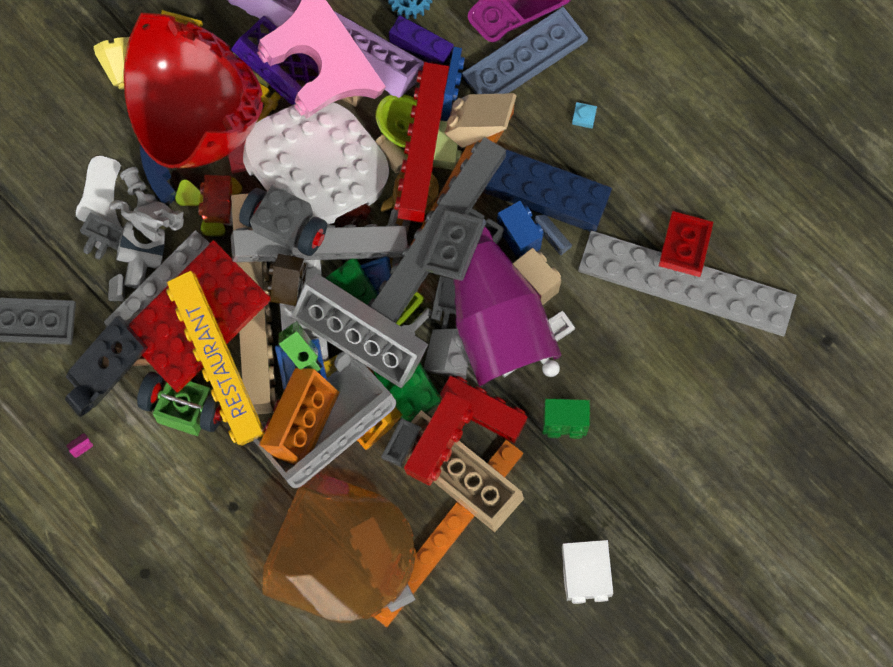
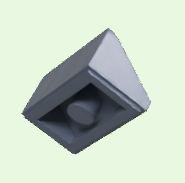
M537 215L535 217L534 223H538L544 232L542 235L559 255H563L572 247V244L546 215Z

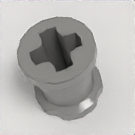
M136 167L128 168L120 174L121 179L125 180L128 186L129 195H135L136 190L144 191L146 188L145 183L141 182L138 176L139 171Z

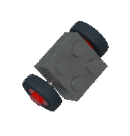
M273 185L268 192L259 188L253 189L246 197L239 214L240 223L251 227L253 232L290 250L293 249L299 239L298 250L307 256H312L318 250L327 230V222L324 219L316 216L311 219L313 211L309 202Z

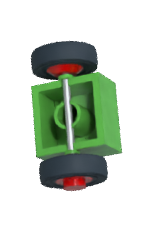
M149 372L143 379L138 392L137 405L145 411L151 412L154 410L153 415L157 423L195 436L199 435L201 428L214 432L220 425L222 417L219 410L222 407L219 401L215 402L209 387L189 381L179 392H176L168 383L164 387V379L159 373Z

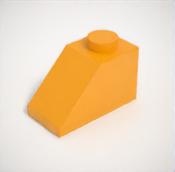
M395 407L357 441L365 450L369 449L396 424L402 414Z

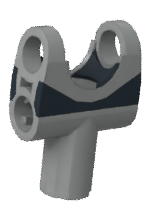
M127 221L119 240L116 260L128 262L124 285L137 289L145 281L147 267L157 269L161 265L164 251V229L158 228L156 231L162 235L161 239L155 242L152 241L149 244H142L134 237L133 224Z

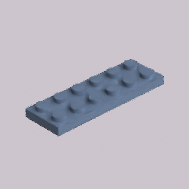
M562 7L464 71L462 77L475 94L510 93L587 42L588 37L566 9Z

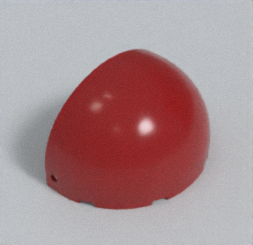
M141 13L130 35L124 61L126 106L138 141L155 162L167 168H193L222 159L246 140L261 114L263 107L261 96L263 93L256 75L250 66L230 51L231 46L206 29L191 22H187V24L177 22L175 17L169 15Z

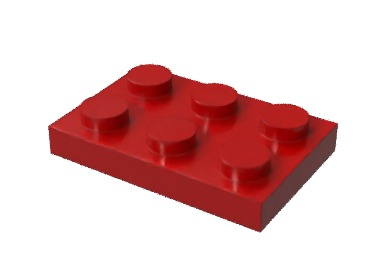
M672 211L658 266L701 277L714 222Z

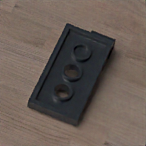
M116 316L66 375L75 388L65 397V401L79 417L84 416L95 408L148 349V346L121 316ZM118 341L122 344L121 353H118L115 348ZM104 356L107 357L109 360V366L107 368H105L102 364V359Z

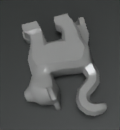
M136 190L138 200L134 211H130L129 205L121 200H115L109 205L111 210L121 209L122 216L154 242L162 238V235L156 232L160 226L170 227L175 231L183 227V211H173L166 204L158 202L153 194H144L140 190Z

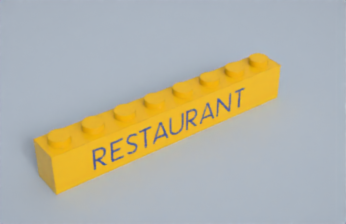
M189 271L168 281L169 288L166 289L171 301L175 300L178 307L175 309L179 320L184 321L187 327L184 329L185 335L189 342L193 341L195 349H193V353L197 361H201L205 368L202 369L203 376L207 382L210 381L212 384L211 394L215 402L219 401L222 407L219 411L223 421L228 422L231 430L228 432L233 443L237 442L238 445L243 446L262 437L265 433L264 428L196 274Z

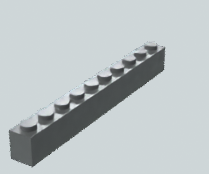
M484 137L481 142H476L472 148L471 153L473 154L470 159L463 161L458 177L454 176L448 185L450 187L448 192L441 194L437 201V208L435 211L431 210L425 219L427 223L423 229L419 228L413 238L415 241L411 246L408 245L402 253L403 259L399 264L396 263L390 272L391 277L388 281H383L379 287L378 292L380 293L377 298H372L369 302V307L394 323L397 322L429 273L421 267L445 209L467 215L505 159L506 149Z

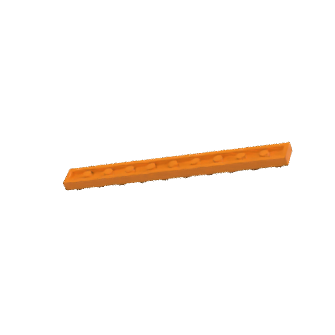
M505 440L487 464L503 477H506L522 457L523 452ZM457 502L402 571L413 594L475 517L460 503ZM379 600L369 614L387 628L403 607L391 612L388 606L384 608Z

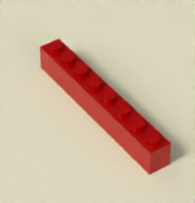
M424 62L423 70H418L417 82L420 83V88L415 87L414 100H417V106L412 105L410 118H414V123H409L407 136H411V141H406L404 154H408L407 160L403 159L401 172L405 173V176L399 180L398 191H402L401 197H396L395 210H399V219L417 222L424 221L449 66Z

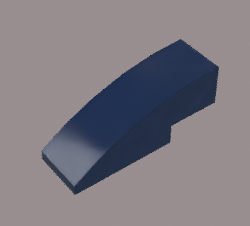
M140 144L142 164L149 184L159 202L168 206L176 200L175 190L167 182L171 178L170 172L166 167L155 162Z

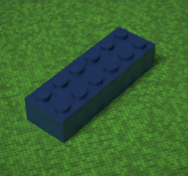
M506 150L505 159L483 190V193L513 204L521 201L523 206L527 205L532 211L589 232H596L612 188Z

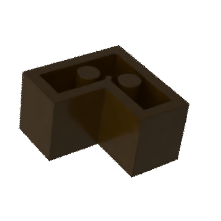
M278 253L275 262H271L269 274L272 275V279H270L268 284V292H271V302L291 306L297 305L306 281L307 263H304V258Z

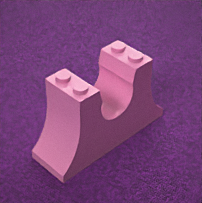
M301 0L297 10L283 25L259 41V51L257 53L264 63L268 62L270 66L284 62L287 57L296 53L309 55L317 63L319 76L312 82L306 83L295 99L296 105L294 107L300 116L304 115L306 119L337 100L352 96H366L375 99L386 88L326 0Z

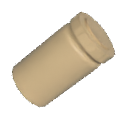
M384 134L381 135L375 142L385 154L391 169L395 173L401 172L403 159L407 160L408 155L404 154L402 147L391 142Z

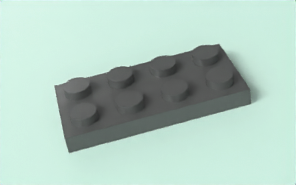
M0 298V342L72 345L76 302L68 300Z

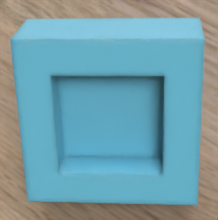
M576 102L572 125L593 128L597 106Z

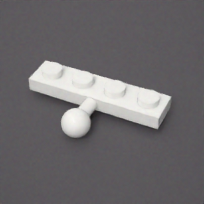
M563 311L548 320L556 341H559L575 330V327ZM549 358L540 360L543 364V373L546 376L554 377L559 373L560 367L556 361ZM510 371V372H508V373H506V374H503L502 376H503V377H506L507 375H509V374L512 373L513 371Z

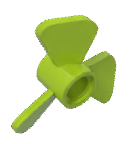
M229 177L217 191L207 189L200 192L190 181L183 180L179 184L175 199L180 206H200L201 211L205 214L201 225L203 235L207 237H222L225 235L226 230L218 216L222 209L221 201L231 198V195H239L242 192V186L235 178ZM208 200L215 201L212 206L205 205Z

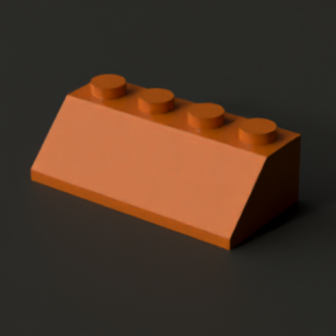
M295 368L259 445L272 456L296 465L314 450L340 392L315 369L303 368L300 370Z

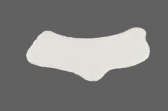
M96 156L91 159L87 170L83 197L76 209V217L79 220L85 222L89 213H92L121 227L116 211L109 209L110 203L114 201L115 181L121 167L118 161L104 156ZM96 241L95 247L99 248L101 242Z

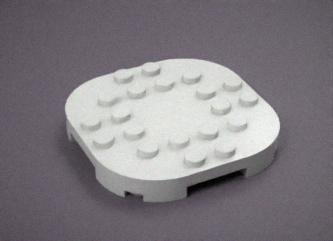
M334 102L325 106L308 119L304 115L300 116L294 105L270 115L255 124L244 145L243 162L250 176L254 174L267 191L273 185L309 202L313 211L311 219L315 216L324 219L327 225L334 223L337 217L365 203L368 206L373 204L382 194L389 176L388 161L381 148L349 110Z

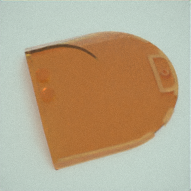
M318 472L304 485L299 487L263 567V595L332 622L352 623L355 620H366L381 613V609L386 607L391 601L393 603L396 601L410 580L416 555L412 528L400 509L385 497Z

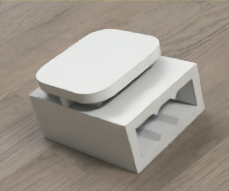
M608 540L563 544V574L567 601L572 600L573 604L585 603L586 599L595 598V602L608 601V597L613 595Z

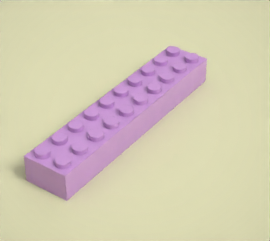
M228 0L230 4L242 8L248 14L259 19L265 16L277 28L294 14L301 3V0ZM335 12L386 86L384 90L388 91L390 95L400 98L417 83L418 70H422L423 61Z

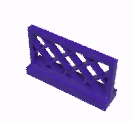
M263 16L237 40L231 50L291 105H295L296 96L302 89L296 80L304 81L305 85L309 81L315 80L319 76L318 65L312 58L303 53L295 54L300 57L301 62H293L292 55L287 57V61L272 66L268 62L264 63L257 52L259 51L260 39L268 34L261 33L260 25L263 24L268 28L269 33L277 29V27ZM248 37L257 38L258 45H255ZM280 66H288L290 74H287ZM294 67L302 68L303 75H296ZM307 68L313 69L318 74L317 77L308 76Z

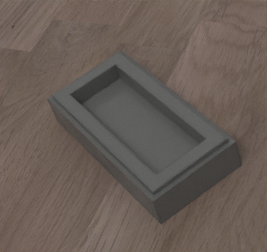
M401 418L381 458L402 468L422 428Z

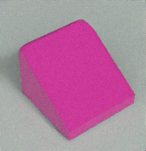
M83 433L68 443L67 447L70 453L77 458L92 448L93 444L87 435Z

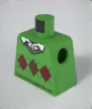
M295 321L279 333L280 347L300 370L307 367V369H315L318 372L322 368V365L317 360V347L298 321Z

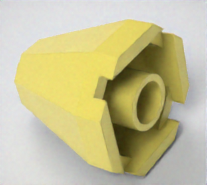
M130 37L115 38L114 42L111 43L106 40L93 46L95 55L113 86H119V89H124V61Z

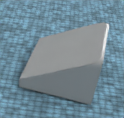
M122 274L116 275L109 281V301L125 300V279Z

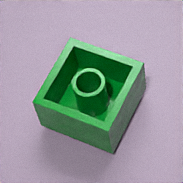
M545 399L543 407V434H548L547 437L550 438L569 435L573 439H580L587 435L590 426V400Z

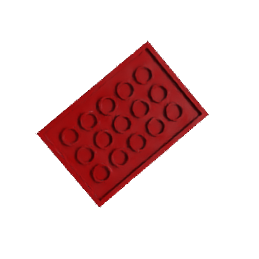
M214 240L177 276L179 277L189 271L196 274L226 345L271 299L236 262H233V259ZM167 286L128 325L148 346V349L142 356L176 392H179L204 366L201 361H197L193 353V349H195L193 341L189 342L185 335L184 329L187 327L184 321H180L175 309L178 307L175 300H170L166 291L169 288Z

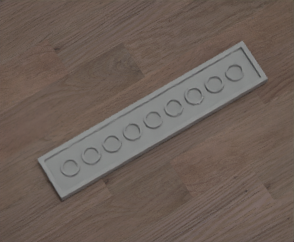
M591 231L578 272L784 337L796 299L795 294L703 266L701 277L660 267L658 265L661 252Z

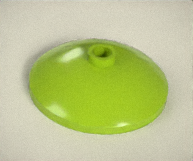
M405 94L400 98L389 95L382 99L377 106L376 121L387 139L405 148L406 141H411V136H407L409 123H414V118L410 117L412 105L417 106V100Z

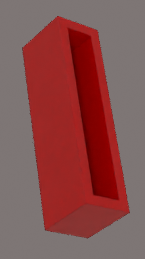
M450 375L440 393L441 398L443 399L446 392H449L470 402L473 409L471 421L515 444L527 422L528 416L525 415V412L518 407L511 408L505 405L506 402L495 396L492 398L486 395L487 392L478 386H475V388L469 386L468 382L459 376L454 378Z
M446 392L404 466L407 475L431 486L433 480L436 481L441 474L440 468L444 461L447 462L449 460L453 444L460 440L463 426L472 419L473 409L470 402Z

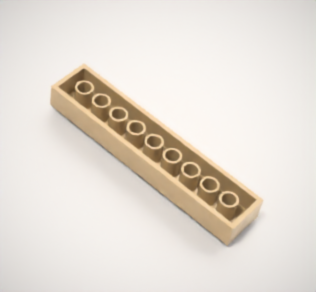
M248 194L231 195L233 231L243 227L253 230L239 221L240 210ZM236 262L271 297L270 292H268V282H266L269 281L267 262ZM269 303L239 332L242 381L257 414L274 413L273 409L277 402V393H275V388H272V385H276V374L274 367H271V364H275V357L272 345H270V343H273V330H271V324H268V322H272V312Z

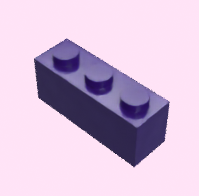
M402 16L398 17L389 31L390 43L427 63L447 66L452 58L454 44Z

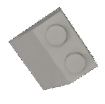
M433 330L423 369L427 373L450 377L451 375L454 378L459 376L466 380L470 361L458 330Z

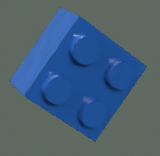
M521 201L499 212L497 217V224L504 228L503 238L517 260L532 248L535 251L540 250L542 234H544L541 226L538 223L535 224L532 220V213L528 206H523Z

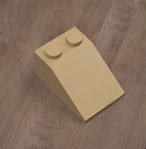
M514 93L469 94L463 98H458L452 105L453 109L447 121L445 134L463 148L482 140L484 137L487 138L507 129L517 96Z

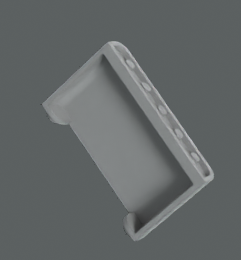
M344 351L339 353L335 359L334 365L337 371L327 378V381L340 393L314 450L296 465H292L272 456L259 444L263 436L253 440L293 488L304 485L395 408L396 400L363 363ZM260 421L265 429L267 422Z

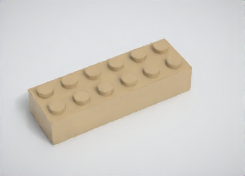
M422 410L411 421V423L420 426L422 430L406 459L407 461L432 419ZM460 441L455 442L451 448L452 454L449 460L443 462L440 468L441 474L433 482L491 530L496 532L524 500L522 491Z

